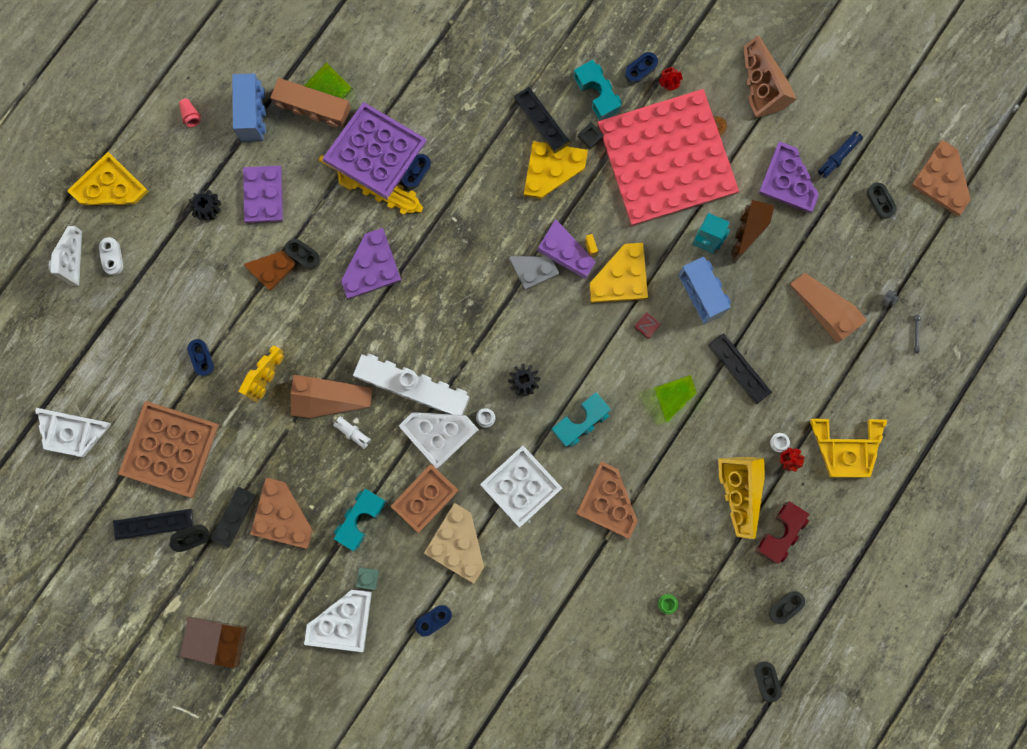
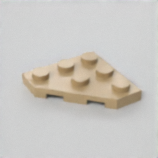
M454 503L424 554L475 584L484 568V563L472 514Z

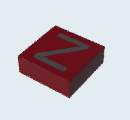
M646 312L634 328L649 339L661 324Z

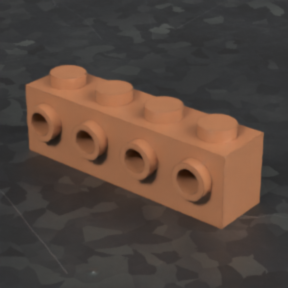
M278 78L271 95V100L276 108L291 110L298 116H309L310 119L320 122V120L327 122L328 125L335 128L338 126L344 127L351 109L348 100Z

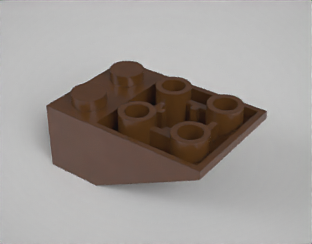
M752 200L742 210L739 219L742 223L735 235V239H738L731 251L732 263L735 264L769 226L775 205Z

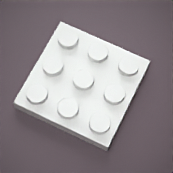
M524 446L519 448L480 484L519 528L562 489Z

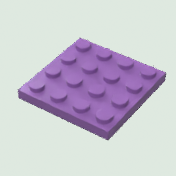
M363 102L325 154L323 162L383 198L388 199L416 155L420 153L427 143V139Z

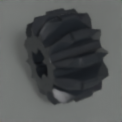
M201 189L199 195L193 193L195 199H189L192 205L188 207L190 211H193L192 216L194 218L198 217L199 221H203L205 218L207 222H210L211 216L217 218L215 212H221L219 206L222 205L221 201L218 200V195L212 194L211 190H207L205 193Z
M522 364V370L515 366L514 370L516 373L509 372V375L513 378L508 379V383H515L510 387V390L518 388L516 395L523 391V396L526 397L527 390L530 394H534L532 387L535 389L539 388V385L535 382H539L540 377H534L538 374V371L534 370L531 372L532 365H529L526 370L525 364ZM524 376H526L527 381L529 382L521 384V380H519V378H524Z

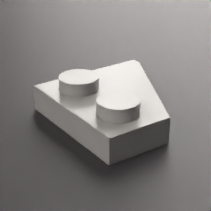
M509 257L525 291L559 275L553 260L549 257Z

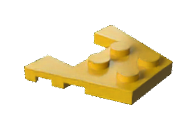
M810 419V424L829 477L870 478L887 420H867L868 440L830 439L829 419Z

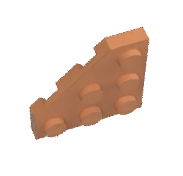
M941 140L911 187L959 217L971 199L958 149Z
M600 461L576 514L630 539L638 521L621 479L619 469Z
M266 478L250 535L308 549L313 529L293 497L287 483Z

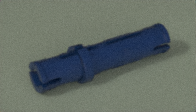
M854 131L834 154L829 155L825 164L818 169L819 175L821 176L824 173L823 178H827L835 168L842 164L841 161L854 147L863 140V136L860 133L856 136L858 132Z

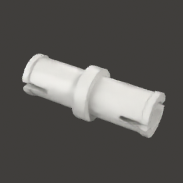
M341 416L336 420L338 423L335 422L333 425L343 432L347 439H352L363 449L368 446L367 443L371 442V439L361 433L357 426H352Z

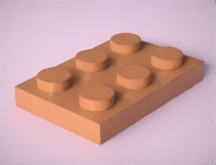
M430 464L390 507L415 531L420 533L459 490Z

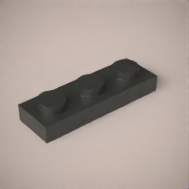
M238 486L211 540L229 548L257 495Z

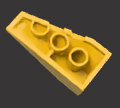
M718 458L719 480L725 488V499L729 501L732 511L730 516L736 536L755 539L765 479L764 458Z

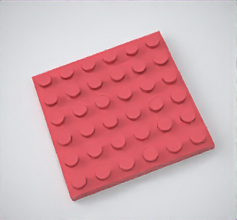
M704 89L597 122L599 130L604 134L602 140L631 227L739 193Z

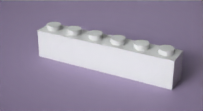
M367 354V356L361 355L353 374L356 379L445 414H464L470 399L466 391L459 388L456 391L449 388L450 385L441 381L438 384L431 381L432 378L423 374L420 377L417 376L418 383L413 389L406 390L400 386L398 378L403 371L410 369L405 367L402 370L398 369L396 364L387 360L385 363L380 362L378 357L372 354Z

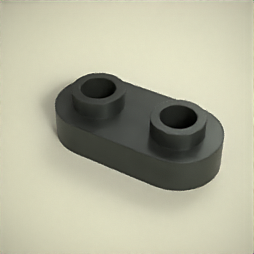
M879 182L873 183L867 190V197L876 214L882 219H888L895 214L896 204L884 184ZM873 192H878L879 196H875ZM882 208H886L887 212H884Z
M291 239L286 243L285 251L289 257L307 269L318 267L320 256L314 249L299 239ZM298 247V252H293V248ZM313 257L314 261L309 263L308 259Z
M194 525L173 533L170 537V548L176 552H183L206 543L209 538L207 527Z
M797 591L788 592L770 608V619L777 624L788 622L804 607V596ZM793 597L797 600L794 605L791 604V598ZM778 610L782 612V615L779 618L776 616V612Z
M766 661L759 662L755 666L754 672L760 694L765 700L775 702L782 694L775 667ZM763 668L767 669L766 675H762L761 670ZM772 687L773 693L768 695L767 689Z

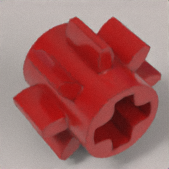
M670 67L661 72L662 75L659 78L661 87L667 88L668 91L680 87V80H683L681 71Z
M788 447L786 451L781 453L779 462L784 464V470L797 472V469L803 467L805 457L800 455L801 450Z

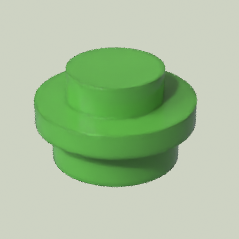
M665 594L660 597L658 607L661 612L672 614L678 608V601L673 595Z

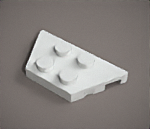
M40 408L35 410L39 417V430L42 434L43 449L79 457H85L111 425L108 422Z

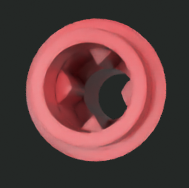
M189 99L180 100L179 105L183 123L187 127L197 126L200 123V114Z

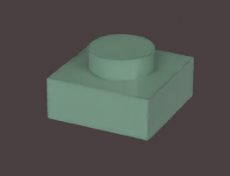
M359 567L356 587L376 590L379 570Z

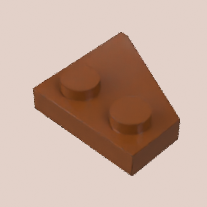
M282 250L245 263L244 266L265 287L272 291L297 264Z

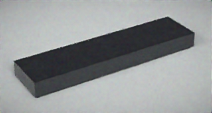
M530 87L514 96V100L554 154L570 145L569 139Z
M724 333L708 345L756 405L772 393Z
M192 509L113 520L115 540L179 531L194 526Z

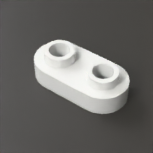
M104 238L99 244L102 268L109 275H118L123 270L120 245L113 238ZM108 244H111V247L109 249H106V246ZM111 262H114V265L112 267H109V264Z

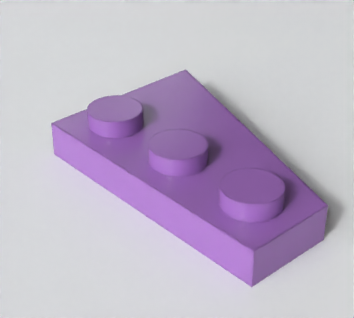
M555 219L537 251L586 279L595 264L594 259Z

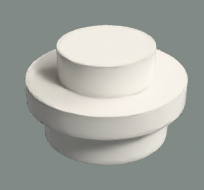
M405 370L399 375L398 382L402 388L410 390L417 385L418 377L415 372Z
M481 409L476 415V421L483 428L491 427L495 422V414L490 409Z
M777 433L772 436L770 445L774 451L784 452L790 446V440L787 435Z

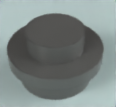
M889 290L881 302L885 305L884 307L888 308L895 305L899 298L896 296L897 291Z

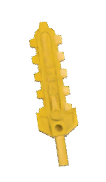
M321 155L319 158V162L329 166L328 164L323 162L324 155ZM337 170L340 186L350 191L358 187L363 190V195L368 196L372 194L375 196V201L380 203L384 200L388 202L387 207L393 209L396 206L403 215L407 212L421 213L424 208L416 197V192L412 190L409 193L404 191V186L398 184L389 198L385 199Z

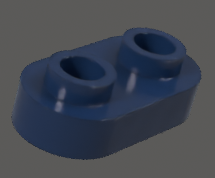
M652 52L642 54L627 66L625 71L626 80L633 84L643 80L656 69L658 64L657 56ZM645 62H650L651 65L647 66ZM631 73H636L637 76L633 77Z
M418 154L402 177V183L406 188H417L430 170L431 161L427 155ZM420 163H424V164H425V166L422 167V168L419 167L418 165H419ZM409 178H414V182H408Z
M200 339L192 340L188 344L187 350L194 371L202 377L210 376L215 366L209 348ZM198 347L202 348L200 353L196 352ZM207 364V370L203 371L202 366Z
M446 605L435 607L417 620L415 625L417 633L424 637L430 636L451 620L452 612ZM439 612L445 613L444 619L438 617ZM423 623H427L429 625L428 630L422 629Z

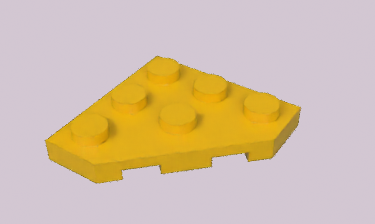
M533 141L524 196L543 199L556 188L558 189L572 177L584 171L588 150L566 146L554 154L547 143Z
M109 152L67 190L81 205H134L149 192Z
M643 243L624 244L590 282L591 303L648 299Z
M274 345L269 350L271 354L269 356L264 355L256 365L258 368L248 372L238 391L255 402L264 397L267 383L273 380L274 370L277 365L281 364L284 355H282L284 351Z

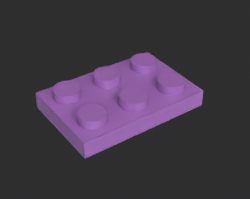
M243 167L244 222L246 224L283 222L282 167Z

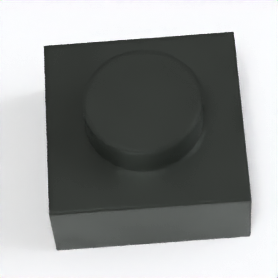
M591 122L577 137L591 150L604 137V134Z

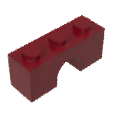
M790 501L785 502L776 516V519L784 525V535L776 539L770 534H765L755 551L774 564L783 563L789 554L787 550L790 545L794 546L799 538L797 536L798 532L807 526L809 522L807 518L810 514Z

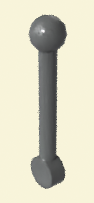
M914 315L915 346L913 352L919 353V321L921 316Z

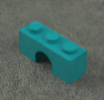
M591 60L574 69L573 78L582 92L593 88L600 93V96L592 101L591 107L599 121L610 118L620 112L621 99L617 94L613 93L612 85L608 79L604 78L603 70L599 64Z
M708 213L692 245L713 254L715 249L719 250L724 240H726L730 229L727 228L730 222Z
M597 392L580 406L586 413V420L583 423L574 424L566 416L551 429L565 448L569 445L571 448L580 441L579 437L583 433L587 436L595 429L594 424L598 421L602 423L610 417L608 413L611 409Z
M366 488L364 491H359L355 498L356 504L353 508L350 507L344 515L346 520L343 525L339 524L334 531L336 535L334 540L355 552L366 536L357 527L358 518L363 514H370L377 518L387 502Z

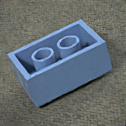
M255 73L232 74L233 130L241 142L263 141V134H266V124L263 123V116H266V108L263 105V99L266 98L265 88L262 87L261 80H258Z
M703 256L683 266L678 276L705 325L725 315L731 308V301L728 295L723 293L719 278H715L710 261H706Z

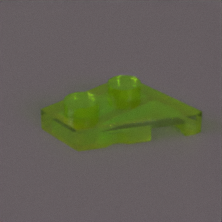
M327 62L304 85L305 87L341 99H345L353 90Z
M691 375L654 387L665 422H669L697 394Z

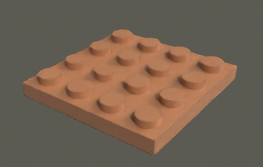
M145 401L118 474L194 498L219 424Z

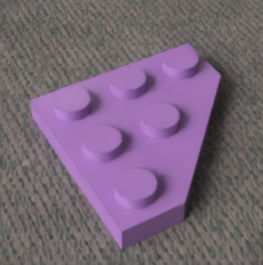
M779 141L758 194L811 214L819 194L816 188L814 189L810 180L811 177L799 157L800 154L797 148Z
M383 228L364 235L341 280L348 300L401 282Z

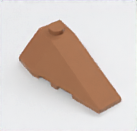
M757 35L744 46V57L749 79H747V85L750 86L749 103L755 117H761L782 111L797 99L788 80L760 36Z
M806 273L789 284L836 343L842 341L867 321L855 305Z
M294 375L291 389V416L315 418L317 416L369 408L373 388Z

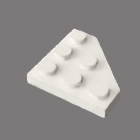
M68 226L49 261L51 274L71 286H79L82 231L76 226Z
M420 412L411 413L399 425L436 469L443 465L479 430L466 415Z
M361 590L349 591L340 600L307 624L304 645L364 652L372 592Z

